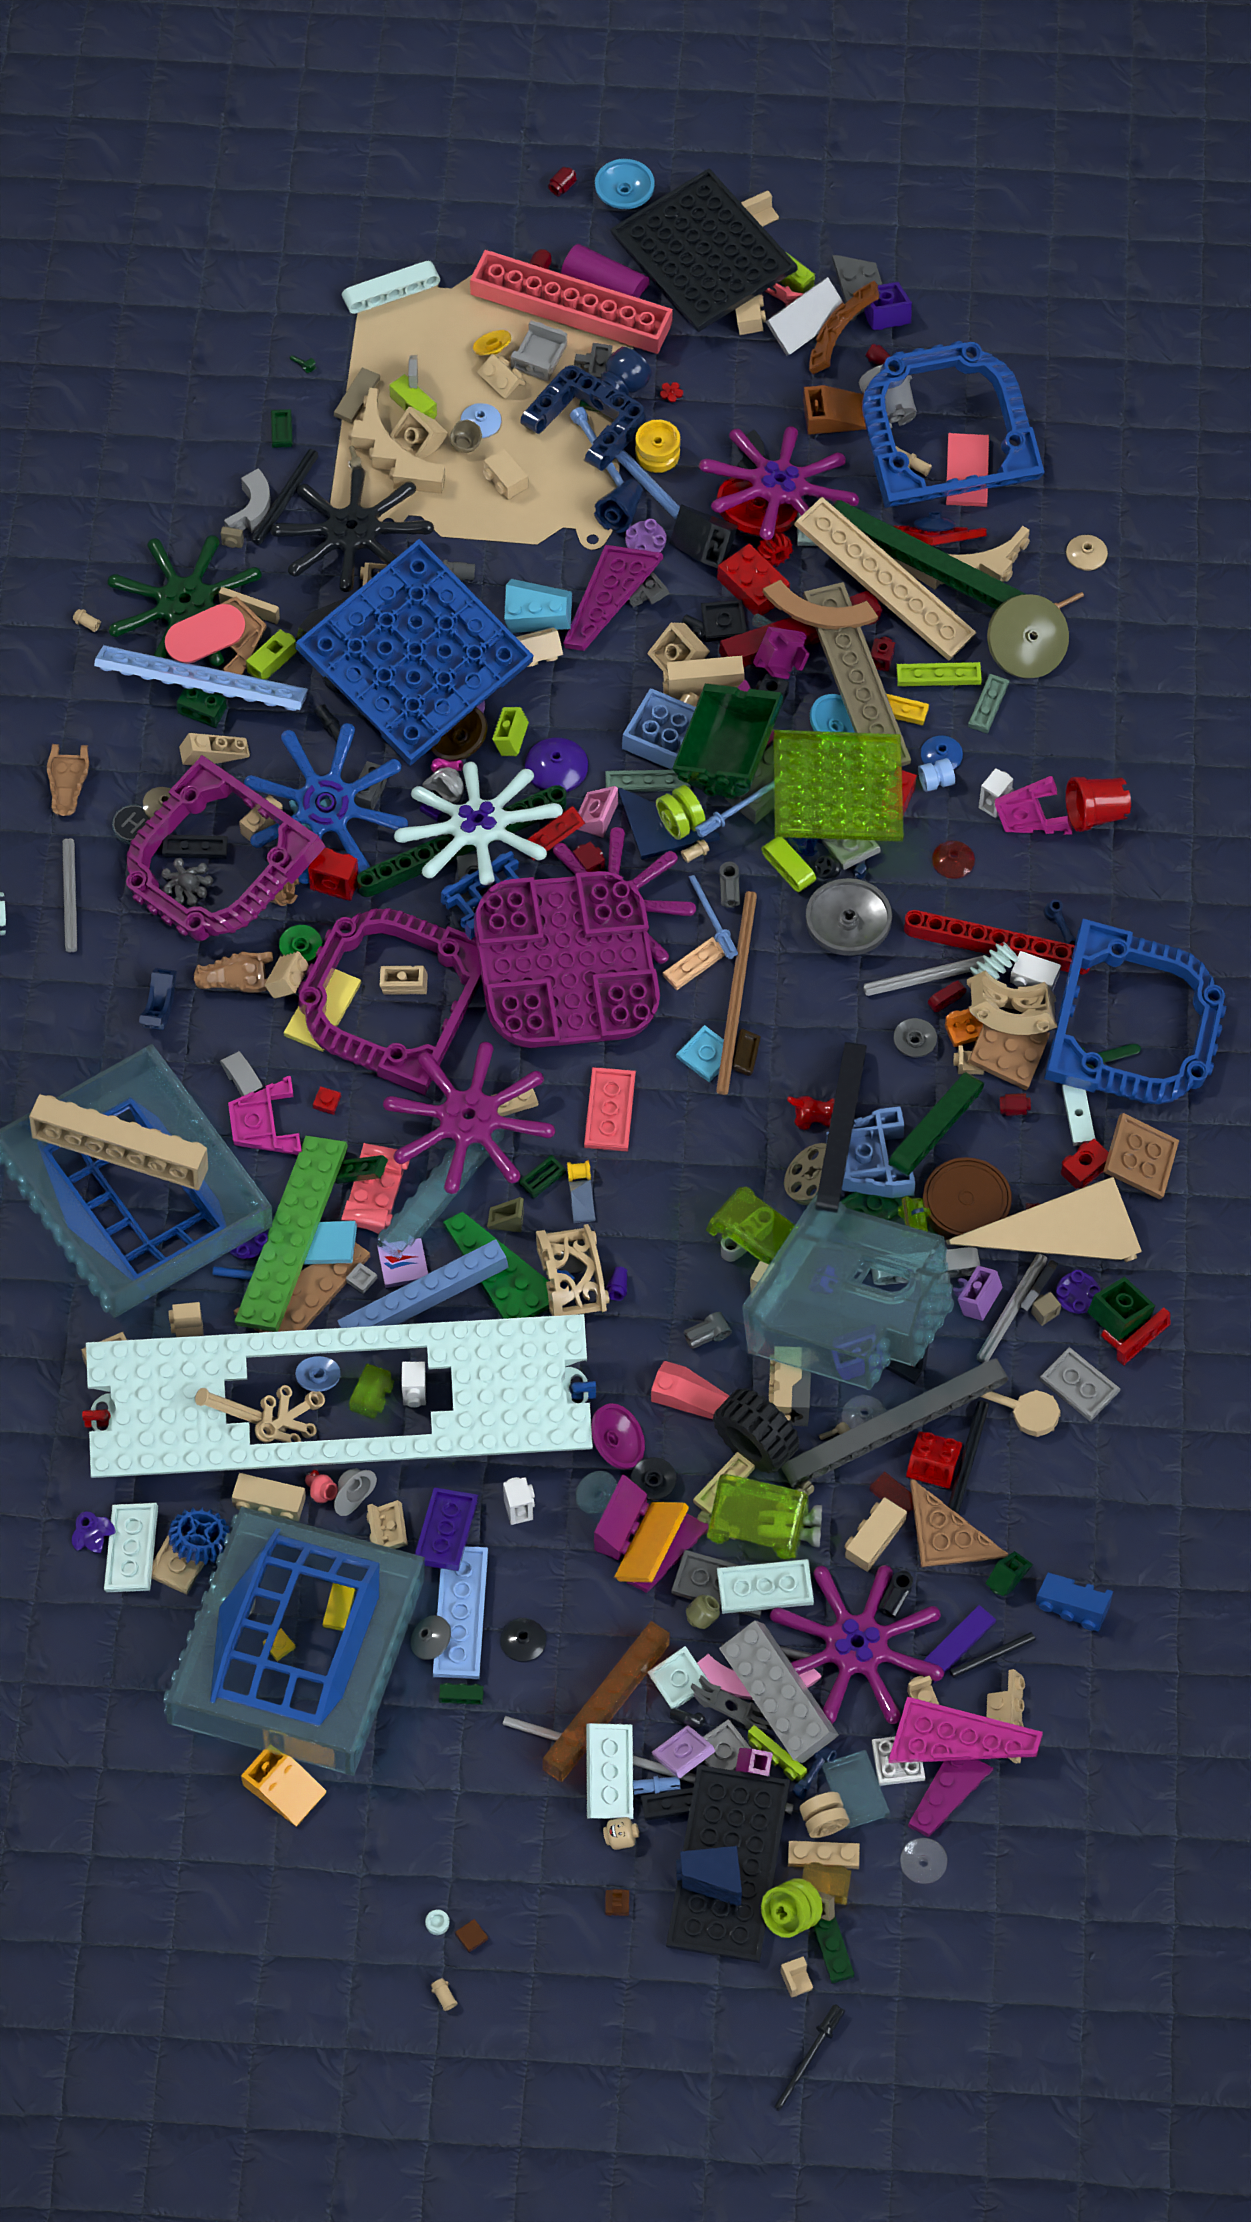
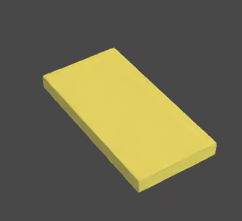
M336 969L325 989L327 993L325 1016L331 1024L337 1027L360 987L361 980ZM309 999V1000H306L307 1003H312V1002H314L313 1000H310V999ZM298 1006L284 1031V1036L323 1052L324 1049L311 1037L306 1025L305 1014L299 1010Z

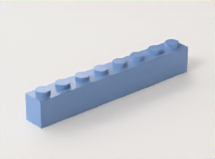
M495 1239L337 1320L339 1328L398 1325L509 1268L507 1258Z

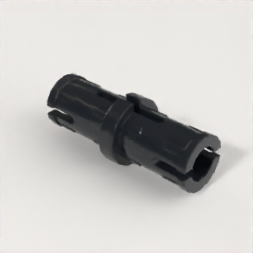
M325 704L319 705L314 710V713L321 720L325 731H328L337 743L341 728L339 720L330 713Z

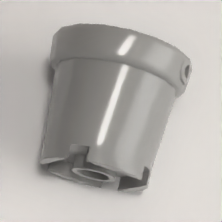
M882 365L867 371L860 378L859 386L863 395L870 381L880 372ZM888 366L891 371L896 372L893 366ZM908 375L900 386L887 389L885 406L890 428H893L891 423L898 422L899 426L916 417L915 412L917 410L910 387L911 375Z

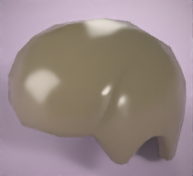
M471 420L457 422L450 434L452 447L463 453L474 451L482 439L480 426Z

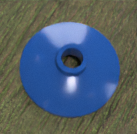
M934 736L928 739L921 748V759L924 764L931 763L934 765L936 761L948 758L954 770L962 761L963 751L960 744L948 736Z

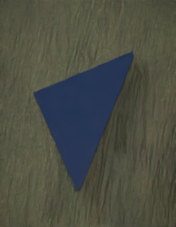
M618 788V794L641 860L662 855L668 851L674 852L689 848L696 844L697 840H705L706 843L720 840L719 833L712 831L702 838L698 836L697 831L690 830V834L680 840L675 839L665 828L658 814L656 804L627 790Z

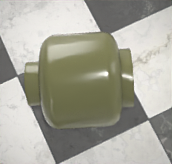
M709 1595L697 1596L686 1608L689 1624L700 1629L708 1628L720 1615L718 1601Z

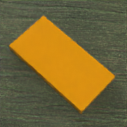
M651 1502L614 1576L618 1581H653L689 1507L686 1503Z

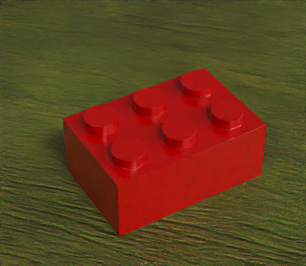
M750 543L718 565L717 579L738 600L742 599L743 605L757 619L775 607L763 594V588L781 580L790 589V582Z

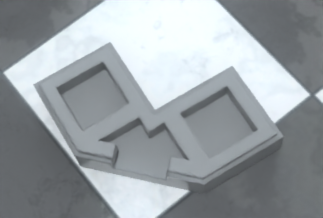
M417 355L409 356L408 378L410 388H417L418 384Z

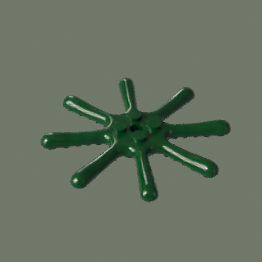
M210 535L204 542L192 574L188 577H180L176 574L161 541L157 538H152L148 541V549L168 582L163 587H153L121 575H110L107 583L111 588L156 599L158 604L151 610L112 623L108 629L109 634L113 637H118L159 618L165 619L169 625L153 656L167 659L169 654L165 647V637L168 630L174 624L216 606L213 598L219 594L222 587L230 590L259 580L262 573L259 568L252 567L212 585L204 584L202 577L220 543L217 536ZM220 651L207 656L210 664L215 667L222 665L224 661Z

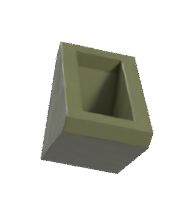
M519 1197L491 1207L487 1228L521 1232L524 1217V1199Z

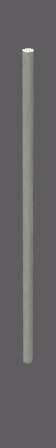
M508 1716L504 1718L503 1725L587 1751L586 1740ZM633 1755V1765L670 1777H676L662 1764ZM688 1772L680 1780L694 1784L696 1774ZM786 1803L785 1812L791 1814L794 1805Z

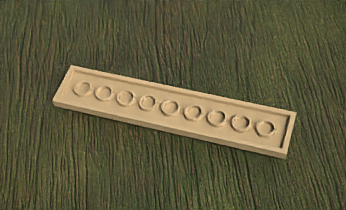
M823 497L795 522L794 525L948 661L975 636L976 631Z

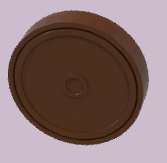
M956 1158L938 1166L928 1177L923 1192V1213L930 1227L938 1235L948 1240L1008 1217L1011 1209L1012 1194L1008 1181L995 1166L976 1158Z

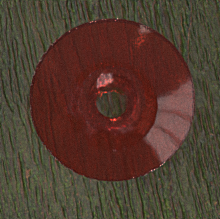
M947 841L940 844L934 850L932 863L935 870L942 876L957 879L971 872L974 867L975 856L971 848L959 841Z

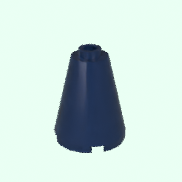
M630 479L600 498L595 504L596 511L594 512L598 523L607 530L610 528L616 530L615 533L625 532L631 526L643 492L642 486L637 481Z

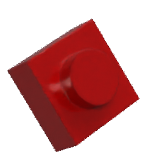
M320 1086L313 1103V1109L334 1115L341 1098V1093Z

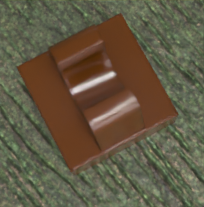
M606 1890L605 1915L629 1916V1890Z

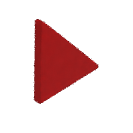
M893 526L929 545L985 537L987 533L985 528L968 530V527H954L947 531H924L910 526Z

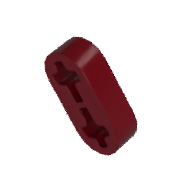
M959 980L955 981L932 995L927 1004L934 1012H939L959 1000L966 993L967 989Z

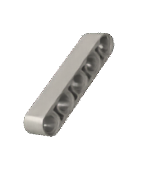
M968 1247L877 1257L872 1259L870 1264L874 1284L889 1285L972 1276L976 1267L980 1266L978 1250Z

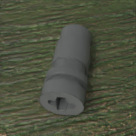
M445 559L442 561L459 580L474 581L475 564L448 562Z

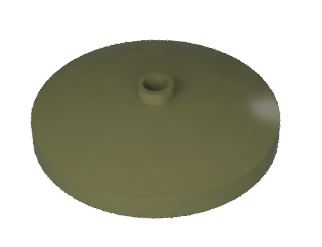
M1026 594L1012 597L996 609L989 622L987 641L994 661L1005 672L1019 678H1037L1048 674L1060 664L1068 648L1069 631L1063 613L1053 602L1042 596Z

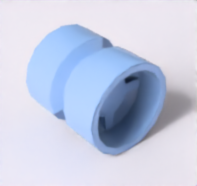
M948 758L938 760L934 765L927 763L918 766L919 779L925 792L936 790L938 785L947 787L955 784L954 770Z

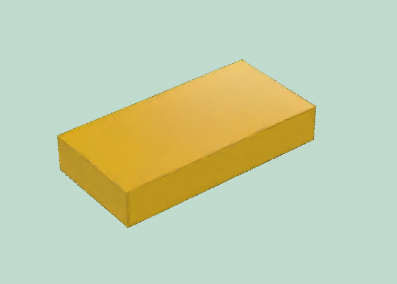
M333 1583L323 1620V1627L344 1631L356 1589Z

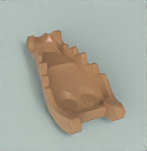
M52 744L47 763V774L52 794V811L56 815L67 816L75 813L77 799L89 771L88 745H81L80 755H59V744Z
M241 952L239 954H232L230 958L223 957L221 960H216L214 964L207 966L197 965L194 972L195 984L200 989L227 988L248 993L266 991L265 983L267 979L264 964L273 961L272 952Z

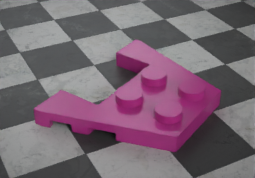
M1052 776L995 799V807L1005 832L1033 833V830H1045L1046 834H1054V831H1064V834L1067 835L1072 834V826L1068 816L1046 819L1038 798L1057 795V787Z
M291 1076L283 1078V1081L276 1084L271 1083L263 1090L256 1093L251 1092L228 1103L235 1146L295 1155L302 1152L299 1133L276 1136L271 1100L293 1097Z

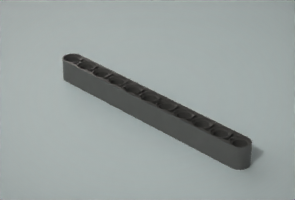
M992 1359L790 1459L781 1469L792 1488L800 1487L804 1481H812L1004 1385L1009 1378L998 1359Z

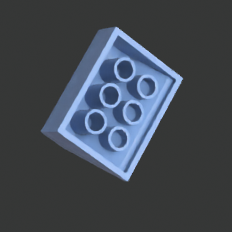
M650 688L623 733L622 749L673 770L672 767L696 707Z

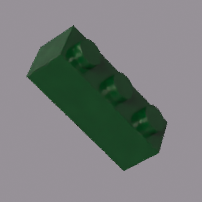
M440 1684L439 1703L483 1705L484 1688L479 1684Z

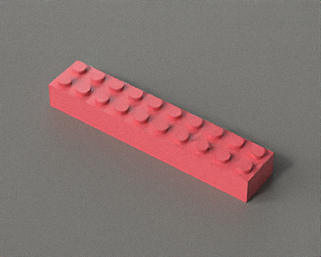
M488 250L484 251L470 279L471 295L655 354L659 353L672 325L673 309Z

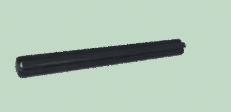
M309 449L251 536L253 543L257 545L262 544L271 527L275 524L317 460L318 452L316 450Z
M982 1400L977 1402L948 1507L957 1514L960 1511L989 1409V1403Z

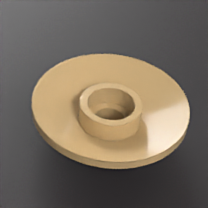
M1091 535L1075 537L1069 542L1066 550L1068 561L1074 567L1085 571L1101 567L1105 563L1108 554L1104 542Z

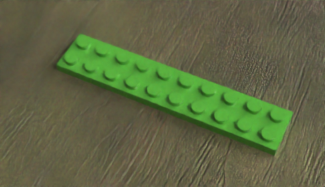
M305 1136L301 1147L302 1152L298 1154L267 1235L268 1241L262 1248L235 1319L237 1326L272 1332L279 1331L346 1154L348 1145L345 1141Z

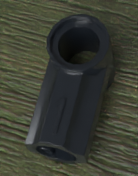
M898 1571L893 1576V1580L878 1607L882 1614L896 1618L906 1597L912 1590L913 1577L908 1571ZM904 1580L908 1583V1586L899 1587L897 1582Z

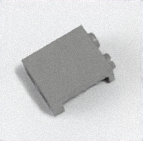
M530 321L528 333L518 351H513L511 355V368H516L522 373L549 381L567 347V333L560 329L548 327L540 322Z

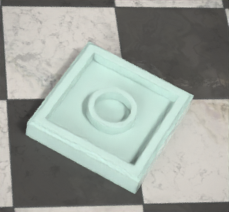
M686 1646L647 1672L671 1709L680 1707L694 1697V1691L691 1689L692 1683L704 1690L699 1682L701 1675L707 1679Z

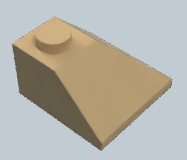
M408 407L389 436L402 449L415 457L424 459L440 447L448 432L436 420L412 407Z

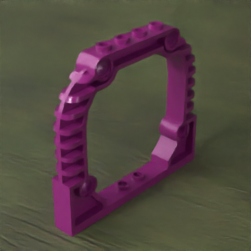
M201 755L170 789L168 793L171 797L162 803V807L154 812V816L145 822V826L139 829L135 838L131 840L129 851H127L129 875L126 879V884L134 894L132 898L138 904L142 905L144 903L155 916L157 914L161 915V919L167 925H175L176 930L184 937L188 935L196 941H203L209 935L232 934L242 927H247L248 923L253 919L255 920L258 914L266 909V905L274 900L275 895L283 890V886L287 882L290 884L294 883L325 848V845L314 832ZM233 792L242 798L249 808L253 809L255 807L258 809V813L263 818H270L280 825L278 828V845L269 851L267 855L269 865L241 897L228 908L214 913L200 906L187 909L159 889L157 879L149 870L151 858L163 843V839L170 835L190 813H201L208 802L227 798Z
M391 908L371 909L365 913L355 915L352 919L342 917L335 922L332 930L328 929L324 941H326L324 946H320L317 950L315 964H310L307 971L308 977L306 981L301 982L298 988V993H300L299 1010L305 1014L308 1031L315 1042L322 1049L330 1052V1054L364 1066L366 1069L376 1071L378 1077L426 1095L432 1078L419 1064L418 1057L423 1052H429L440 1066L482 981L476 937L469 939L464 932L449 926L443 929L436 924L433 925L426 920L418 919L416 916L408 915L400 910H392ZM342 930H348L349 932H348V933H342L341 931H342ZM378 933L393 935L438 954L437 958L441 965L446 967L453 966L460 978L461 984L466 985L459 1000H455L452 1004L450 1018H446L441 1028L443 1032L436 1047L426 1044L421 1047L406 1049L400 1043H392L385 1048L342 1031L331 1024L325 1016L327 1008V993L325 989L344 952L357 948L364 936ZM445 951H451L453 953L446 954ZM309 999H310V1000H313L314 1002H312V1003H307L306 1000H309ZM393 1056H399V1057H401V1058H400V1059H393L392 1057H393Z

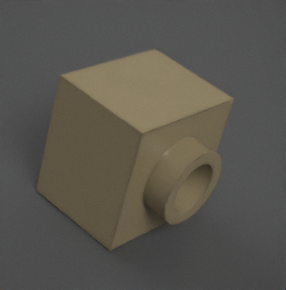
M1049 1292L1045 1296L1040 1295L1035 1299L1031 1314L1043 1326L1060 1314L1061 1304Z

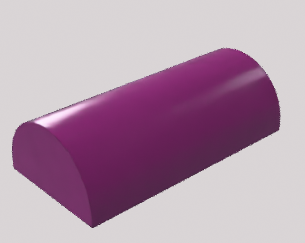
M576 244L570 250L561 269V274L639 298L650 284L649 277L581 244Z

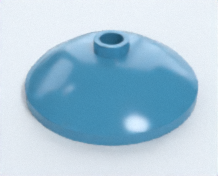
M618 159L605 164L598 171L595 178V190L599 198L607 205L618 209H632L641 206L650 199L654 191V177L649 168L644 164L632 159Z
M827 694L818 698L810 709V722L817 736L823 742L836 749L852 750L859 747V742L841 695Z

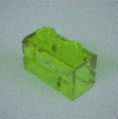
M367 1363L349 1401L350 1410L373 1419L376 1417L377 1412L381 1413L386 1402L384 1400L385 1394H390L394 1385L391 1372Z

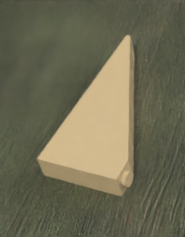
M1114 1177L946 1240L947 1245L1109 1260L1124 1259L1125 1262L1136 1259V1254L1142 1252Z

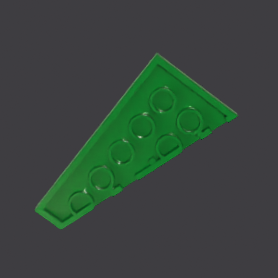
M464 1212L443 1221L445 1229L462 1256L496 1239ZM497 1240L507 1258L509 1268L483 1280L480 1284L501 1318L533 1317L549 1309L546 1282L549 1281Z

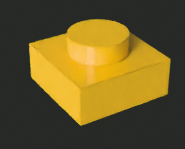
M281 1628L277 1632L270 1651L276 1661H279L295 1649V1644Z

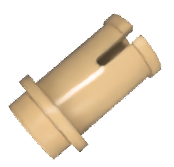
M78 609L73 616V620L77 625L81 624L93 632H96L100 627L101 621L87 614L84 609Z
M697 840L696 844L681 851V855L686 863L702 854L704 856L707 854L709 847L705 840Z
M442 1978L431 1984L433 1988L431 1991L438 1997L443 2010L447 2011L455 2007L457 2001H455L448 1988V1981Z

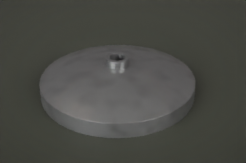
M846 878L826 883L814 892L807 904L806 925L809 934L818 945L835 954L850 956L867 953L885 940L891 928L892 911L888 899L877 887L862 880Z

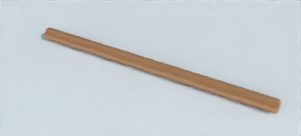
M750 891L745 893L737 947L738 955H736L717 1083L716 1092L719 1095H727L730 1084L757 894Z

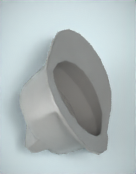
M355 1468L347 1470L342 1474L338 1481V1494L334 1501V1509L340 1516L351 1514L374 1490L377 1481L374 1472L371 1470L361 1471Z

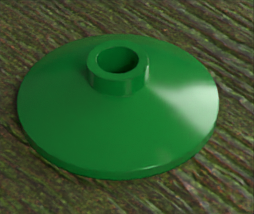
M296 925L288 928L281 935L279 941L282 955L286 956L298 951L307 963L315 959L318 948L322 946L320 934L314 928L307 925ZM300 946L305 947L304 949H297Z

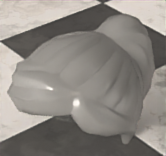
M449 767L435 771L422 784L425 789L437 791L443 799L454 804L458 803L464 790L459 772Z

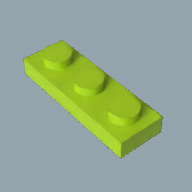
M755 1725L748 1731V1743L753 1749L773 1753L771 1764L779 1765L789 1779L799 1782L807 1774V1768L798 1761L793 1760L789 1753Z

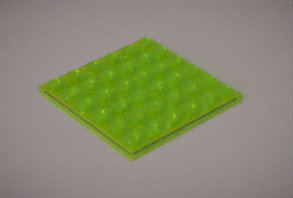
M774 730L775 837L903 841L900 734Z

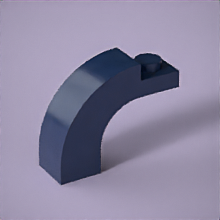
M155 968L152 971L147 1005L140 1014L139 1023L143 1024L142 1027L158 1030L165 1029L173 1003L177 971Z

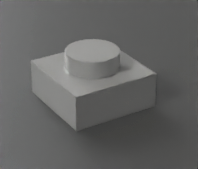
M359 1263L346 1277V1282L364 1294L376 1281L377 1274Z

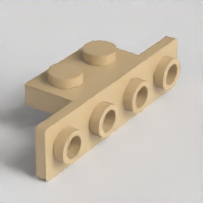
M1014 1669L1009 1670L1008 1691L987 1694V1718L1024 1727L1022 1711L1024 1710L1023 1690L1025 1688V1681L1023 1676ZM1021 1757L1009 1758L1015 1764L1021 1762Z

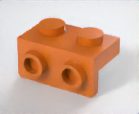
M969 1009L953 1011L945 1019V1028L954 1047L976 1041L983 1026V1023L974 1017Z

